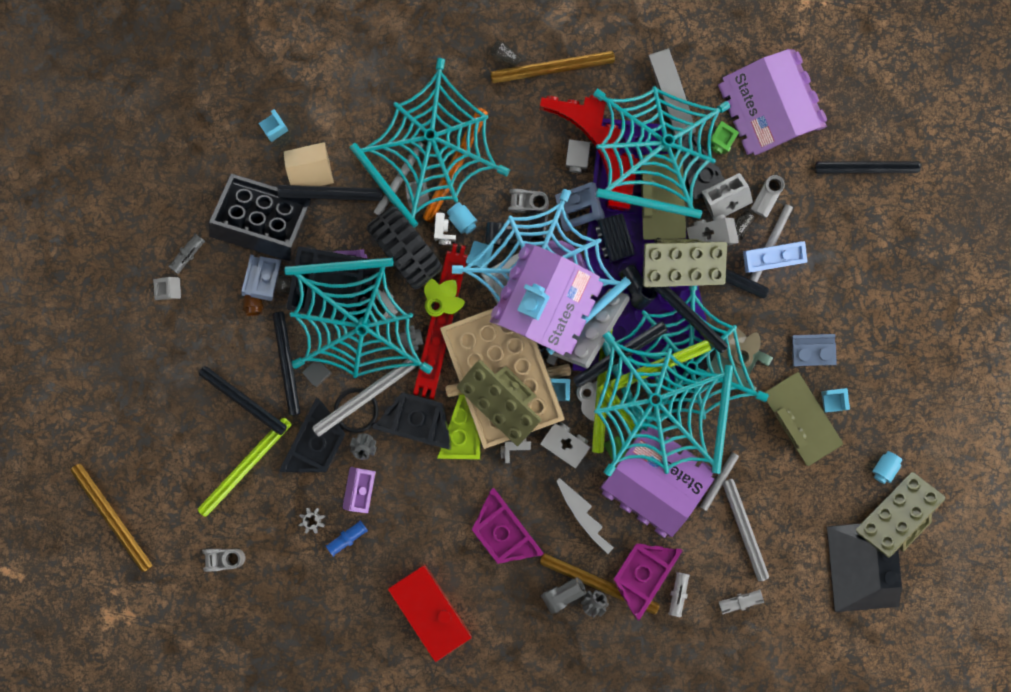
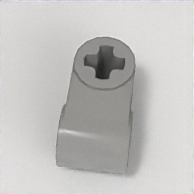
M523 189L509 190L511 204L508 207V211L545 212L549 207L548 197L543 192ZM536 198H543L545 200L544 206L539 208L534 206L533 202Z
M218 548L202 550V553L205 554L203 572L235 569L242 566L245 562V554L240 549ZM231 553H235L238 556L236 565L232 564L229 560Z

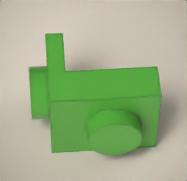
M721 121L711 136V150L717 154L725 155L730 151V147L739 132Z

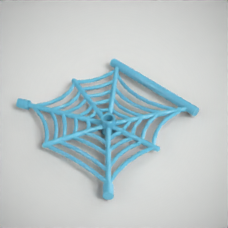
M566 189L562 191L559 198L561 200L560 203L548 211L529 217L508 216V220L495 238L466 267H463V265H452V274H463L465 272L486 286L499 302L500 297L492 287L472 272L484 273L503 289L505 286L490 273H501L509 281L510 278L506 273L510 274L511 269L516 266V263L509 269L501 268L509 261L518 246L520 245L522 248L526 243L536 246L542 245L541 248L553 252L548 246L549 240L552 238L556 245L567 253L562 257L567 259L573 256V261L577 265L576 254L584 251L589 271L594 273L590 265L587 249L595 246L600 268L610 279L599 278V281L604 283L603 286L608 284L616 286L593 306L589 317L582 315L581 318L586 320V323L631 284L627 277H624L621 281H616L606 270L599 253L600 238L594 240L583 236L573 228L564 209V204L568 202L571 191ZM557 210L553 220L534 225L515 224V221L537 219ZM561 211L571 231L590 243L581 245L565 236L558 223ZM510 223L513 229L496 252L479 268H470L494 245ZM551 224L548 231L519 232L518 228L531 229ZM555 226L565 241L579 248L570 251L562 246L553 234ZM515 233L518 241L506 259L497 268H484L499 254ZM546 235L545 240L541 242L523 241L521 237ZM546 348L550 355H552L555 352L549 348Z

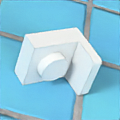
M436 213L434 240L438 241L440 245H451V242H456V235H444V232H448L449 219H445V213Z

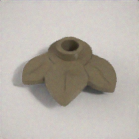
M737 328L741 354L746 356L744 364L747 368L753 362V355L759 351L761 340L757 332L746 337ZM732 332L728 337L731 355L735 366L742 368ZM727 349L720 353L725 359H729Z

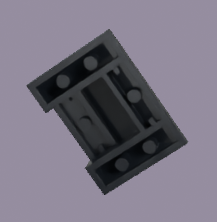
M298 246L294 266L369 259ZM380 267L301 275L306 279L321 283L349 284L371 277L379 272ZM292 275L286 309L295 311L300 300V288L298 278ZM377 277L363 284L346 288L315 286L325 293L353 294L375 284ZM302 282L304 297L299 312L307 314L311 304L312 289ZM373 289L355 297L330 298L338 303H359L370 298ZM316 292L315 303L310 315L319 316L323 305V298ZM326 301L323 317L331 318L333 306ZM369 302L361 306L343 308L348 312L359 311L367 308ZM336 310L334 319L342 320L344 314ZM365 312L353 316L359 320L361 317H364ZM369 315L368 319L372 322V317ZM347 317V319L345 320V321L353 322V321H351L348 317Z
M862 523L826 526L834 612L893 608L900 605L902 581L899 550L890 558L886 557L856 532V529Z

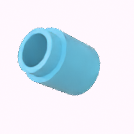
M460 202L447 211L449 220L461 234L464 232L469 234L477 227L475 225L477 219Z
M887 451L886 454L882 455L872 471L875 474L874 479L882 484L886 482L891 483L902 466L900 464L902 459L896 454Z

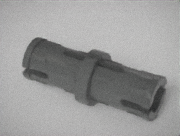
M194 233L188 243L179 249L180 252L168 267L179 274L189 260L195 258L194 254L205 241Z

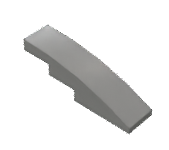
M669 48L648 55L658 89L687 101ZM660 94L663 101L690 111L687 104ZM664 105L666 113L694 123L692 115ZM669 118L671 125L674 127L685 129L690 126ZM673 130L674 135L680 132Z
M558 478L556 482L577 521L589 536L609 554L614 547L597 534L602 529V526L587 514L592 506Z

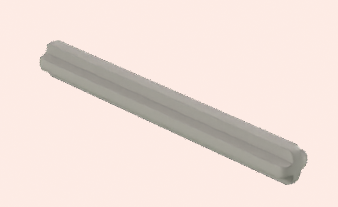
M728 479L723 482V487L757 580H767L769 574L733 479Z

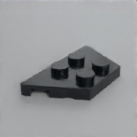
M401 392L395 399L394 404L389 406L384 412L385 414L372 426V429L449 450L452 448L444 404Z
M316 397L279 470L280 472L328 471L346 433L337 423L321 436L315 434L312 427L331 414L321 399Z

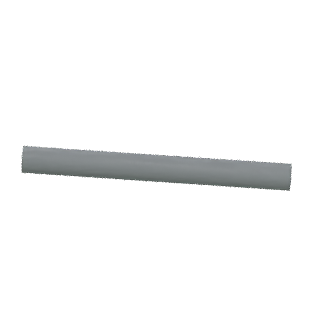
M418 141L417 144L424 149L425 145ZM414 147L413 151L419 157L421 151ZM410 153L407 160L413 166L416 159ZM406 163L401 168L405 177L410 171ZM399 172L390 185L394 193H396L403 182ZM386 195L383 196V199L373 212L378 216L384 212L390 202Z
M785 204L765 247L775 246L793 209L792 206ZM763 270L752 272L750 280L758 282Z

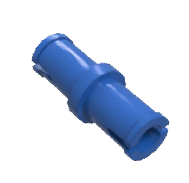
M360 520L347 531L343 530L339 537L326 545V548L334 557L335 554L346 546L353 545V541L368 532V530Z

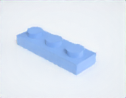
M805 241L743 251L745 272L807 263Z

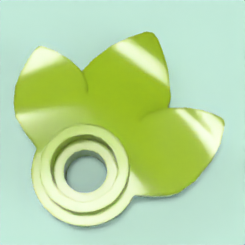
M430 279L425 285L424 293L427 298L425 309L429 315L437 317L443 313L454 314L464 306L465 301L455 297L457 293L455 280H448L439 285L434 279ZM434 302L439 303V309H432V304Z

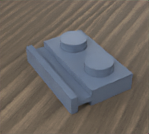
M250 255L241 291L242 296L250 295L253 298L272 301L281 267V260L261 256L258 258Z
M835 334L792 335L793 367L837 365Z

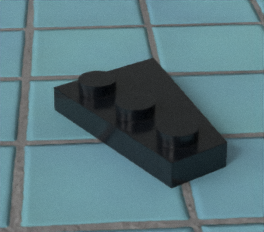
M692 134L693 151L698 152L697 137ZM688 135L682 137V146L689 149ZM678 138V139L675 140V144H678V145H679V143H678L679 138ZM701 144V154L708 156V152ZM683 151L680 152L683 156L686 154ZM689 155L683 161V175L695 156ZM699 158L687 173L686 184L689 193L696 171L706 160ZM709 162L699 173L693 188V201L703 198L702 191L725 180L721 170L714 163Z

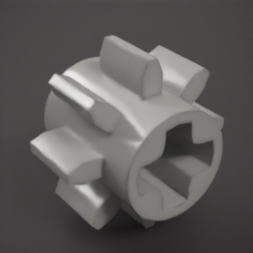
M306 508L307 514L299 515L303 518V522L299 526L306 527L305 533L313 529L316 534L318 533V526L325 527L321 523V519L325 518V515L320 516L318 514L319 508L314 512H311L310 508ZM314 515L317 524L310 526V521L307 518Z

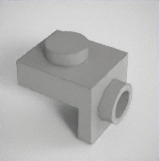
M385 289L383 291L379 290L382 301L396 316L399 311L391 303ZM387 312L383 314L386 319L391 318Z
M525 439L519 446H516L512 441H505V446H501V459H505V463H510L509 450H531V441H526Z

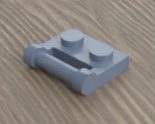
M591 182L569 190L571 194L568 202L564 204V209L573 227L605 218L599 197H596V183ZM562 193L555 195L557 205L561 201L559 198ZM592 207L591 213L573 219L569 217L571 213ZM561 211L560 219L562 227L565 232L571 231V229L565 222Z

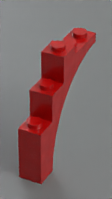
M593 95L585 97L584 105H580L579 101L568 99L567 102L559 101V98L555 96L541 98L540 110L556 114L571 122L588 137L595 148L597 144H601L608 136L611 124H606V127L602 126L606 102L600 101ZM614 125L612 135L606 144H613L619 137L621 129H618L619 126ZM596 148L603 161L608 180L609 169L607 161L601 149ZM609 148L605 149L611 162L613 183L620 177V168L613 149ZM622 153L619 156L622 161L623 173H626L631 169L627 153ZM631 154L633 165H636L639 162V159L635 158V155ZM631 174L622 182L635 181L636 174ZM634 184L617 186L611 191L632 195ZM608 199L607 208L628 212L630 204Z

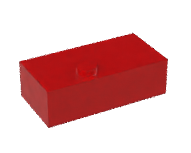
M426 564L388 588V591L435 662L472 638L470 631Z

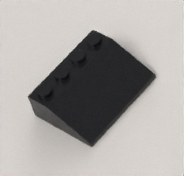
M231 174L209 221V237L291 261L311 199L281 198L277 195V187Z

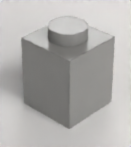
M569 140L565 168H568L573 173H582V170L586 171L590 142Z

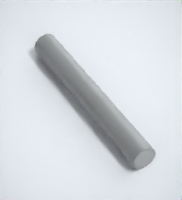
M733 452L730 454L721 469V473L718 474L699 506L705 511L708 510L739 458L737 454Z

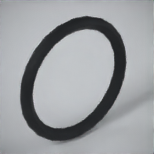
M352 388L344 391L337 398L334 411L338 409L341 400L346 395L354 392L360 393L364 389ZM375 397L371 399L374 405V415L368 425L354 429L340 421L338 424L341 428L351 433H360L370 429L376 422L379 412Z

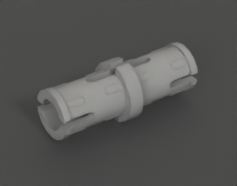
M676 572L674 590L670 594L672 595L668 615L682 617L684 600L688 596L686 590L690 575Z
M760 589L743 595L739 593L736 597L719 601L722 615L740 609L743 611L747 607L764 603Z

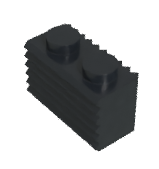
M623 213L598 220V226L595 227L597 237L602 238L604 244L601 247L604 259H608L609 263L635 255Z

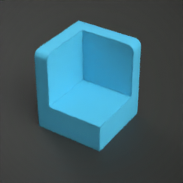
M275 109L271 111V116L259 123L271 142L289 131Z
M474 241L470 254L467 257L466 265L470 264L488 245ZM494 245L472 267L479 268L492 255Z
M551 379L558 401H570V379Z
M847 388L821 392L824 413L850 410Z

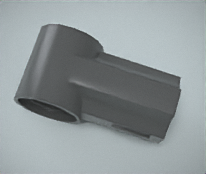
M577 577L560 587L551 588L543 593L541 598L552 615L565 608L568 603L586 594L585 586Z

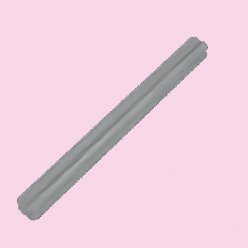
M407 359V360H405L403 363H413V362L410 361L409 359ZM417 366L394 368L312 427L313 431L317 436H321Z

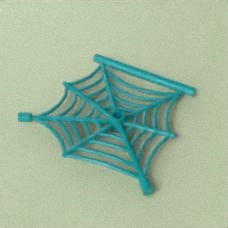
M437 58L436 74L419 93L400 104L397 102L393 103V106L396 107L394 117L387 130L377 140L365 148H360L356 143L349 147L391 203L399 209L414 228L418 226L415 214L430 203L440 200H454L457 203V196L463 184L471 176L488 169H495L497 173L506 177L510 172L509 168L496 165L490 154L486 140V119H488V115H485L473 106L442 73L445 65V59ZM441 77L453 92L481 117L474 118L463 110L440 85ZM436 79L435 89L426 100L408 111L402 108V106L422 95ZM439 90L470 120L463 123L450 114L438 102ZM434 95L433 106L415 117L410 115V113L425 105ZM437 106L447 116L457 122L458 125L450 126L445 123L437 114ZM432 110L431 119L427 122L420 124L416 120ZM400 111L404 117L396 134L387 143L376 145L391 130ZM408 118L411 124L407 133L400 141L393 142L399 136ZM436 118L447 129L436 132ZM483 121V143L490 162L481 158L478 148L477 132L479 122ZM472 124H475L474 147L476 155L470 152V132ZM416 125L418 127L416 132L410 139H406L411 133L413 126ZM468 126L466 137L467 151L460 148L462 128ZM420 130L424 133V136L416 137ZM458 130L457 146L450 143L449 138L450 133ZM446 134V141L438 136ZM426 140V151L415 142ZM437 142L445 145L443 148H441L440 151L438 149ZM411 143L424 155L423 164L415 152L404 144ZM400 146L412 154L421 170L419 179L408 160L389 147ZM431 146H433L435 154H430ZM447 148H451L452 150L449 151L442 159L441 155L444 152V150H446ZM384 149L406 163L413 173L417 184L415 198L410 184L401 169L389 158L375 150ZM455 151L464 154L454 160L446 169L444 162L449 155ZM364 152H371L380 156L399 172L410 194L412 202L411 213ZM429 157H436L439 164L427 166ZM466 157L474 159L462 165L454 173L452 180H450L448 173L457 162ZM477 162L487 165V167L479 168L468 174L461 181L455 192L453 187L454 181L464 168ZM441 167L443 174L433 175L424 179L426 170ZM445 177L447 185L432 187L421 192L424 182ZM449 188L452 196L431 199L417 208L420 196L434 190Z
M656 86L647 93L634 98L609 99L604 92L597 88L593 96L607 103L611 115V127L604 141L596 145V148L601 149L609 169L608 187L606 189L597 188L596 197L700 219L702 210L694 209L693 188L701 170L709 162H716L711 155V134L719 113H723L730 108L729 102L721 103L716 109L685 101L657 89ZM652 93L654 95L645 103L635 107L623 109L614 103L636 101ZM658 93L681 103L712 112L706 115L674 106L659 99ZM655 100V105L635 115L627 112L647 106ZM660 103L675 110L703 118L695 123L679 119L663 111ZM613 107L620 112L622 129L619 137L613 144H606L614 129ZM657 108V114L651 119L644 122L637 119V117ZM663 115L690 126L685 129L674 127L664 121ZM624 116L630 119L631 132L626 143H618L625 132ZM659 117L660 125L657 128L651 129L646 125ZM713 117L708 132V156L701 154V134L706 121ZM634 123L641 127V135L638 142H631L634 134ZM701 124L697 138L698 152H696L692 148V130ZM665 126L680 132L674 136L667 134ZM661 129L663 137L656 133V131ZM645 130L648 132V138L645 142H642ZM687 132H689V149L682 146V137ZM651 135L659 141H650ZM678 138H679V140H678L679 145H678V144H675V140L678 139ZM645 146L650 153L643 158L639 147ZM650 146H658V147L652 151V149H651ZM628 147H636L640 159L636 165H633ZM671 147L677 149L675 157ZM609 148L613 149L620 168V177L613 183L611 162L605 149ZM616 148H625L629 157L631 169L626 173H623L622 161ZM660 151L668 152L670 158L657 153ZM680 152H685L686 154L681 158L679 165H677L676 161ZM689 155L695 156L684 171L682 178L680 169L683 161ZM652 157L662 158L670 162L674 169L662 163L647 161ZM699 158L706 160L696 171L690 185V193L688 194L685 186L687 173ZM642 165L660 166L676 174L679 183L658 172L636 170ZM631 174L656 175L671 181L682 190L684 196L667 186L655 182L641 180L622 181ZM627 184L653 185L677 195L687 203L688 207L611 190L617 186Z
M393 258L285 267V275L296 276L300 288L298 306L289 315L295 317L303 326L307 335L308 346L305 357H299L292 361L294 369L301 367L306 361H314L339 367L352 374L354 378L371 372L406 366H420L419 369L427 374L432 371V366L420 361L412 345L409 332V318H412L413 314L404 312L393 300L388 290L385 268L394 265ZM380 267L379 272L371 277L349 284L321 283L306 279L301 275ZM377 277L375 284L353 294L325 293L315 286L346 288L363 284ZM381 279L391 303L403 315L395 316L382 301L378 290ZM302 282L312 289V299L307 314L298 313L304 297ZM373 289L371 297L359 303H338L330 298L355 297ZM315 292L323 298L319 317L310 315L315 303ZM376 295L380 304L391 318L386 319L378 310L374 302ZM326 301L333 306L331 318L323 317ZM369 302L367 308L359 311L348 312L343 308L361 306ZM372 306L374 307L376 313L383 320H377L375 318L373 312L371 311ZM336 310L344 314L342 320L334 319ZM365 312L364 317H361L359 320L353 316ZM369 315L372 317L374 322H370V320L368 319ZM348 317L353 322H347L345 320ZM300 318L307 319L314 326L318 334L319 343L317 350L310 354V334ZM406 319L407 341L414 357L406 352L401 343L398 332L399 320ZM314 321L321 322L326 330L327 344L321 347V332ZM391 322H395V334L400 348L391 342ZM326 323L333 324L337 331L338 338L332 342ZM386 324L387 339L380 335L379 325ZM337 325L342 326V328L344 329V335L341 336L340 329ZM346 326L354 327L355 329L347 332ZM375 326L376 332L370 329V327ZM357 333L359 335V339L352 335ZM367 333L377 338L363 343L364 336ZM350 338L358 343L357 350L343 340ZM383 342L387 345L361 353L362 347L370 343ZM340 343L356 353V358L334 345ZM333 349L353 360L355 365L347 359L325 350ZM387 349H394L402 355L378 358L360 363L362 356ZM320 353L332 356L348 364L354 369V372L336 362L313 357ZM394 359H409L413 362L387 365L358 373L359 367L376 362Z
M689 286L691 293L685 303L688 304L690 302V308L695 312L696 301L699 307L711 319L729 328L728 331H725L704 321L712 330L722 333L721 338L728 344L727 354L730 364L733 366V373L738 381V384L731 383V390L739 389L746 392L731 396L729 400L756 396V399L766 402L769 394L759 390L757 392L748 375L739 346L737 326L729 325L713 316L695 295L697 286ZM643 310V317L636 329L615 342L620 344L631 338L641 328L646 319L652 325L651 327L658 323L651 317L663 318L674 315L677 311L674 310L664 314H648ZM682 318L677 322L665 325L667 328L677 326L686 319ZM689 324L680 331L664 333L645 352H650L655 348L661 338L667 343L661 352H666L671 347L674 353L683 350L678 349L676 346L689 342L688 347L694 345V340L699 343L703 340L694 336V327ZM690 329L689 338L682 342L673 343L668 338L680 335ZM732 332L738 357L751 389L743 386L736 371L728 336ZM605 340L601 347L605 356H608L611 353V344H608ZM710 344V351L701 354L695 361L692 358L682 364L688 367L691 363L696 371L714 373L711 366L710 353L715 348ZM716 350L720 373H723L720 353ZM640 355L641 358H642L646 363H649V364H650V362H649V360H648L646 357L651 358V359H655V361L664 358V357H661V356H654V357H653V356H643V355ZM705 357L707 358L710 372L698 368V364ZM618 364L612 367L615 378L617 377ZM675 366L671 367L677 373ZM666 369L665 376H667L670 379ZM687 370L682 374L685 378L690 374L691 379L694 381H701L707 378V376H700L696 379V375ZM654 376L655 382L658 383V376ZM674 376L675 383L679 385L692 384L688 382H683V380L678 379L676 376ZM723 378L718 379L715 384L723 383ZM667 382V387L671 388V384ZM710 384L703 387L696 396L697 399H695L694 403H698L699 409H701L703 401L701 393L707 390ZM673 386L671 389L676 390L678 387ZM626 387L621 388L623 395L625 393ZM698 387L694 388V390L690 389L688 393H695ZM722 388L710 393L707 400L712 396L721 393ZM631 390L628 392L626 403L632 402L634 398ZM670 397L662 399V404H669L670 400L668 399ZM675 398L674 402H679L680 398ZM691 398L683 399V401L691 402L692 400ZM720 401L714 403L706 410L704 409L703 419H706V414L720 405ZM636 406L629 407L638 422L642 416L640 410ZM681 408V412H688V409ZM651 409V411H650V413L648 414V416H653V417H655V412H654V410H653V412H652V409ZM672 409L671 413L677 412V409ZM692 409V413L699 414L700 410ZM646 419L643 423H651L653 420ZM640 427L639 432H641L642 429L647 431L648 428Z
M610 331L602 335L606 342L611 344V353L606 381L594 413L598 414L606 426L612 445L613 456L612 463L607 465L603 473L611 477L618 462L626 459L643 458L653 461L662 467L665 474H668L669 469L688 461L709 462L712 465V473L720 474L733 366L725 365L724 372L720 374L703 373L684 366L671 354V348H668L667 352H640L616 343ZM621 349L643 356H665L664 363L649 364L638 362L626 357ZM615 350L619 355L617 377L608 406L601 408L610 380ZM669 359L688 372L709 378L701 381L687 379L668 366ZM622 361H624L630 369L628 384L620 404L611 406L621 376ZM631 363L638 366L662 367L661 372L654 373L637 372ZM666 369L677 378L692 384L682 386L674 383L665 376ZM634 375L638 380L636 394L632 402L624 403ZM641 376H659L658 383H646ZM723 378L714 458L712 459L707 452L702 430L703 412L711 389L718 379ZM663 379L679 389L673 390L662 384ZM712 382L703 398L699 413L701 447L692 434V408L696 396L702 387ZM642 386L649 395L648 399L636 401ZM649 387H656L655 393ZM698 387L693 394L688 408L687 432L681 422L682 402L690 389ZM661 388L669 391L662 395L659 394ZM683 392L679 399L677 421L671 414L672 406L677 394ZM654 395L658 397L656 404L651 400ZM672 396L667 410L662 404V399ZM648 403H649V405H648V407L646 408L645 411H644L643 408L640 406V405L648 404ZM636 406L640 410L642 416L638 422L628 407ZM653 406H654L655 417H653V416H648V414L650 413V411H651V409L653 408ZM659 408H660V409L663 411V413L665 414V415L662 416L661 418H660ZM618 409H624L635 424L632 432L622 415L618 412ZM609 411H614L623 423L629 435L626 441L616 419ZM604 412L613 421L621 439L622 447L617 455L612 431L602 415ZM669 418L674 423L673 426L662 429L661 422L664 419ZM645 419L653 420L654 422H656L657 426L643 422ZM640 427H650L658 431L659 438L649 434L636 433ZM676 428L684 434L674 436L665 441L663 437L664 432ZM633 438H649L660 443L661 451L646 443L629 444ZM687 438L693 444V446L680 447L666 453L665 444L674 440ZM646 447L661 455L663 464L655 458L645 455H628L622 458L621 456L626 449ZM688 449H697L705 457L680 459L669 466L667 462L668 456Z

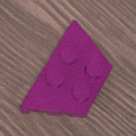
M492 488L472 528V531L497 564L543 555L544 553L495 488Z
M638 543L634 545L614 577L613 582L636 620L639 621L683 550Z

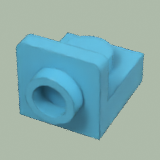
M534 283L532 287L525 284L524 289L527 291L517 310L539 320L550 297L544 293L545 288Z

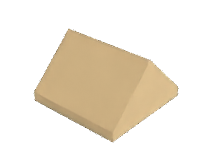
M325 142L284 151L285 169L290 185L326 186L334 184Z

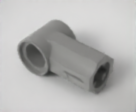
M772 175L767 178L750 210L767 218L784 189L785 183L783 178L778 175ZM769 181H777L779 189L772 191L769 188Z

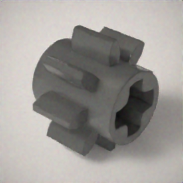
M410 325V338L416 351L419 350L418 345L423 344L420 329H415L414 325ZM404 327V332L399 333L403 347H408V351L411 352Z
M358 434L357 439L352 437L350 452L357 459H368L369 455H375L377 449L375 447L376 440H373L369 434Z
M597 590L593 593L588 591L583 596L584 599L581 602L583 611L587 615L592 616V618L597 614L601 617L609 606L606 596Z

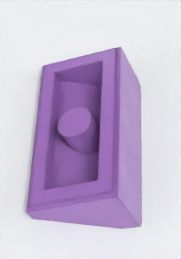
M350 467L343 509L368 513L376 471Z

